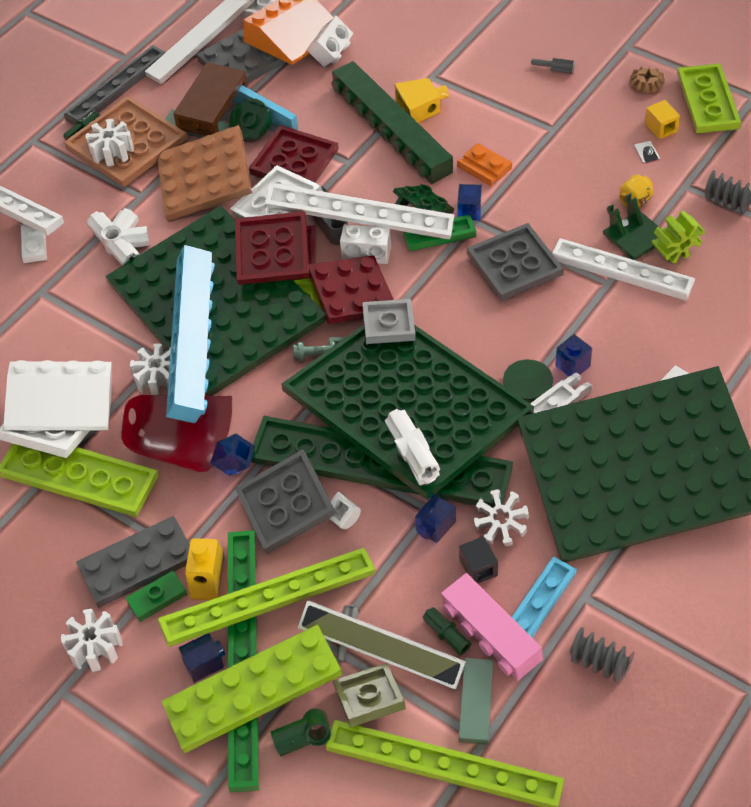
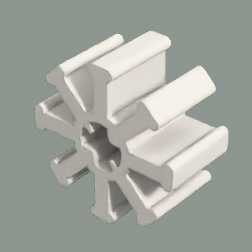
M106 119L107 127L105 129L101 128L98 123L91 126L93 134L86 133V141L94 162L99 164V161L105 158L107 166H114L113 157L117 156L122 162H125L129 159L127 151L133 152L134 146L126 123L121 121L115 127L113 119Z
M153 344L154 355L150 356L145 351V348H141L137 351L139 361L131 360L130 367L137 389L141 394L150 388L151 395H160V386L164 385L168 389L171 348L164 354L162 344Z
M493 490L490 493L496 506L492 508L480 499L476 504L478 511H482L489 516L480 519L474 518L475 526L478 531L481 528L492 526L489 532L484 535L489 544L493 545L496 535L499 531H502L504 546H512L513 541L508 533L510 528L518 532L521 537H524L527 533L526 525L522 526L514 521L521 518L529 519L527 506L525 505L521 509L512 511L516 502L520 501L519 495L511 491L506 504L501 505L500 490ZM499 513L509 516V519L505 518L506 523L500 524L499 520L494 519L495 517L498 518Z
M86 609L83 610L86 624L82 626L74 620V617H70L66 625L71 634H62L61 642L76 668L81 669V665L87 660L91 671L96 672L101 670L98 656L102 654L109 659L111 664L114 663L118 658L114 646H122L123 643L117 625H114L109 613L103 611L102 616L97 621L93 610Z

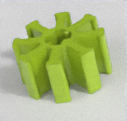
M680 211L677 219L672 215L668 216L665 219L668 226L666 228L657 227L654 234L658 238L651 241L658 252L671 263H677L680 255L684 259L691 256L688 248L690 246L700 247L703 242L699 236L704 235L705 230L685 211Z

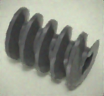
M713 170L705 187L706 199L710 200L714 197V201L717 203L723 199V205L728 206L731 203L733 209H737L740 206V211L746 212L751 206V183H747L742 188V180L739 179L734 185L732 176L727 181H724L725 174L722 173L716 178V171Z
M581 627L570 649L572 663H578L582 659L583 668H588L592 664V671L594 673H598L603 668V677L609 678L614 673L613 680L619 683L626 676L635 651L627 657L625 646L616 652V642L613 641L608 647H605V637L602 636L598 642H594L595 633L591 632L587 637H584V628Z

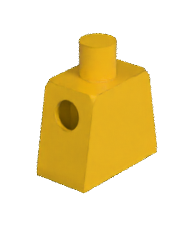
M428 78L395 84L396 102L417 123L439 114L441 111L440 100L449 98L446 85L435 88Z
M193 538L190 541L186 564V579L192 600H212L219 596L225 555L219 541L216 539ZM201 576L205 577L207 581L202 583Z

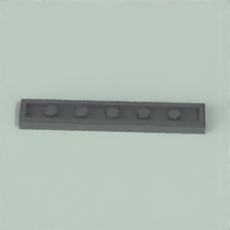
M154 45L150 46L65 112V120L75 125L78 119L81 120L92 110L100 113L146 76L145 71L166 52Z

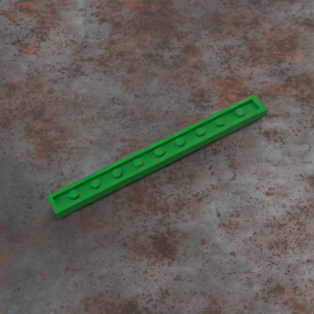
M255 530L228 532V594L256 585ZM257 616L228 626L229 668L257 654ZM258 717L228 732V789L230 793L260 790Z

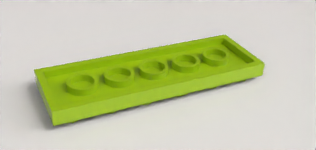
M12 444L0 463V477L136 518L159 477L158 471L78 447L67 458Z
M317 624L161 702L181 749L185 754L343 674Z

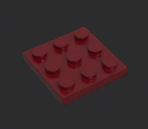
M280 125L249 166V173L264 178L273 168L279 166L316 183L339 150L337 142Z
M305 211L235 218L236 274L238 285L309 278L307 219Z
M374 255L309 264V279L320 306L325 313L328 324L364 319L362 302L394 300Z

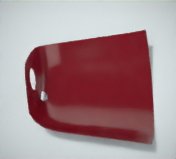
M167 395L135 396L125 404L121 431L123 444L136 454L196 472H207L218 460L228 436L232 417V396H204V400H207L206 412L204 415H200L196 423L166 417ZM132 408L136 413L134 424H131L129 421V411ZM141 429L145 432L144 436H139L138 434Z

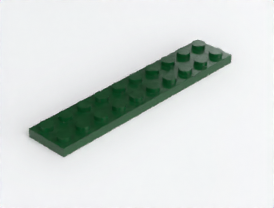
M263 416L252 446L253 454L250 451L248 456L250 461L252 454L251 463L273 467L303 449L319 476L418 494L334 429ZM481 456L432 497L476 505L482 499L485 504L494 508L496 505L490 492L499 489L501 494L500 502L501 505H504L513 469V461Z

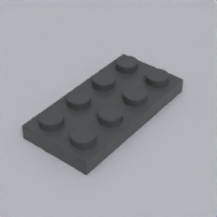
M172 516L76 561L99 608L161 578L171 571L185 567L190 544L176 518Z

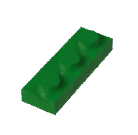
M469 214L454 218L450 239L404 231L403 236L408 251H414L476 237V229Z

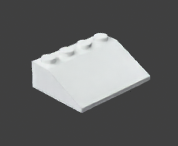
M24 360L10 362L7 374L4 430H108L112 396L111 362H52L49 360L42 362H27Z

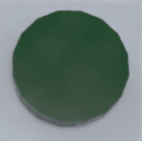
M248 98L243 103L235 106L229 123L231 128L239 125L243 141L253 142L266 134L272 118L270 110L265 103L256 98Z
M519 360L509 365L504 372L503 385L527 402H533L552 388L553 376L551 370L537 360Z

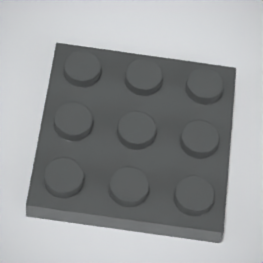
M244 28L196 54L197 60L203 66L209 62L246 71L247 83L284 64L283 60L245 43Z
M529 223L467 248L468 257L501 301L564 275V268Z
M303 449L235 488L267 554L337 514Z

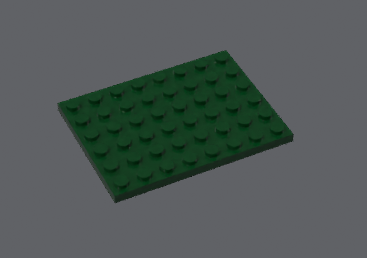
M221 205L106 275L108 283L162 346L169 351L172 337L177 258L184 245L212 252L211 262L214 263V270L210 281H213V289L209 300H212V308L208 319H211V328L207 335V339H210V347L206 354V359H209V367L205 374V379H208V388L204 394L205 396H213L326 322L324 311L293 279L238 285L235 219Z
M363 324L281 384L282 391L426 500L430 499L518 427L517 417L534 413L533 405L416 325H414L415 341L366 344ZM396 409L405 410L415 428L421 430L429 445L431 454L439 465L440 471L438 472L440 475L429 484H418L408 462H405L395 444V439L384 421L389 413Z
M719 366L517 417L518 426L560 560L565 563L751 515V448Z

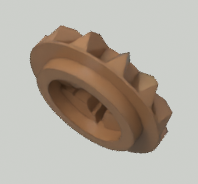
M641 66L639 70H633L632 75H630L631 86L639 92L653 93L664 86V73L659 72L658 68L651 69L650 66L648 68Z

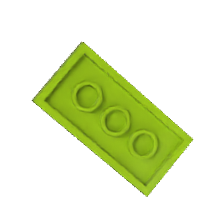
M721 63L678 68L677 76L696 134L740 129L741 120Z

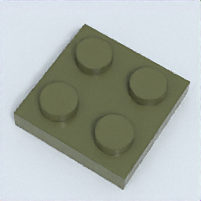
M387 663L333 680L335 691L350 727L406 709L403 696Z

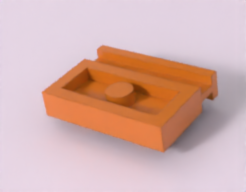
M477 143L463 155L462 159L457 160V167L492 187L496 180L499 181L512 169V162Z

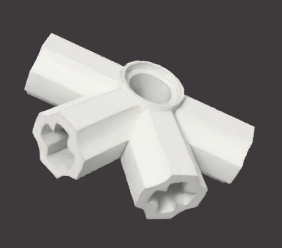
M126 208L120 210L113 222L103 212L96 211L86 221L87 226L104 244L106 252L113 255L122 266L140 255L135 247L149 246L147 226L135 227L139 219L132 210Z
M396 409L390 412L384 421L395 439V444L405 462H408L419 485L435 481L437 476L440 475L438 472L440 468L431 454L429 445L421 430L415 428L405 410Z

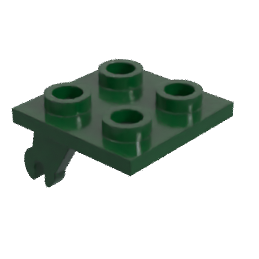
M427 185L394 188L393 193L398 196L396 205L408 206L410 203L419 209L442 213L454 212V208L448 204V201L443 197L437 196L432 192V188Z
M629 193L625 196L627 218L621 220L619 209L616 208L614 210V204L609 205L607 212L609 214L610 226L603 230V234L632 260H636L655 248L651 241L658 238L654 231L659 226L639 210L636 197L631 199L632 194Z

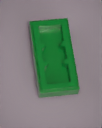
M171 571L127 596L126 601L139 622L188 594L175 572Z

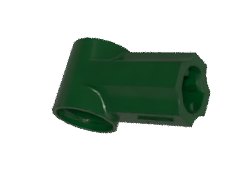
M314 708L308 710L302 719L271 731V737L281 757L310 744L313 746L324 745L331 737V729L326 713L321 709ZM315 725H322L319 729H311Z

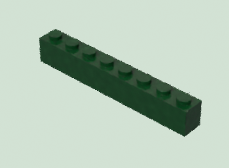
M354 61L332 71V87L336 93L339 92L344 97L346 103L351 104L356 109L358 115L363 116L369 125L375 128L381 137L387 140L394 150L400 153L406 162L418 171L422 178L433 184L453 173V156Z

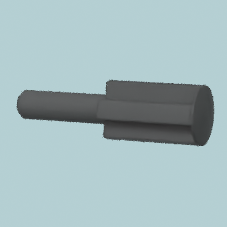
M534 58L531 60L532 65L551 67V71L573 73L575 69L574 60L553 58L552 61Z

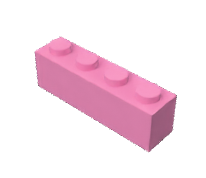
M467 573L441 593L444 612L451 619L455 617L461 623L460 627L468 637L474 636L479 641L478 644L481 650L487 656L492 655L498 661L497 664L505 675L509 676L511 674L519 681L543 661L542 647Z

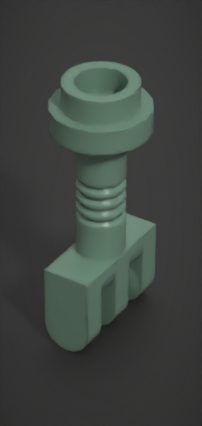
M329 337L328 345L304 347L303 342H297V345H293V359L304 361V356L322 355L343 340L344 337Z

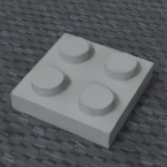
M411 299L362 302L366 344L415 341Z

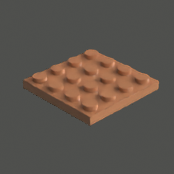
M127 96L67 139L64 144L70 152L124 188L156 164L164 150L177 147L188 138L186 132L130 96ZM106 119H113L115 127L121 121L126 123L134 146L133 152L127 151L129 159L125 162H122L119 157L114 156V166H107L105 158L99 161V164L94 162L86 141V133L93 134L91 126L98 123L101 128L105 129L107 127Z
M239 125L164 150L158 158L164 215L168 222L252 193L243 135Z

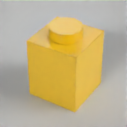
M666 100L646 107L644 124L659 140L678 132L680 115Z

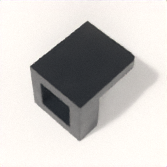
M480 537L459 546L460 562L466 573L477 584L498 576V560L485 537Z

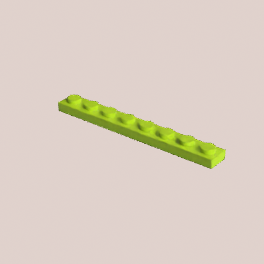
M363 547L158 618V625L167 646L170 647L375 574V567Z
M334 720L331 737L326 744V750L329 752L540 807H559L565 778L358 725L350 727L349 723Z

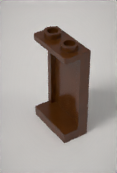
M207 62L173 113L176 127L202 136L219 132L217 123L242 85L246 88L248 87L246 71Z

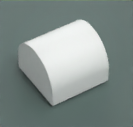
M337 492L331 500L337 514L329 519L341 529H348L358 520L361 509L342 493Z

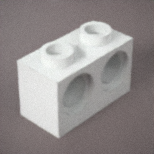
M334 16L324 24L306 50L323 67L329 63L335 64L342 56L340 52L350 45L349 39L353 32L337 16Z
M344 224L340 239L342 260L374 255L377 263L388 264L391 251L390 228Z

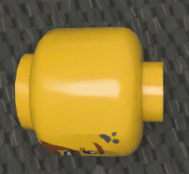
M637 174L631 176L620 186L619 199L627 207L625 196L631 193V199L636 197L638 207L641 208L653 197L652 181L647 176Z

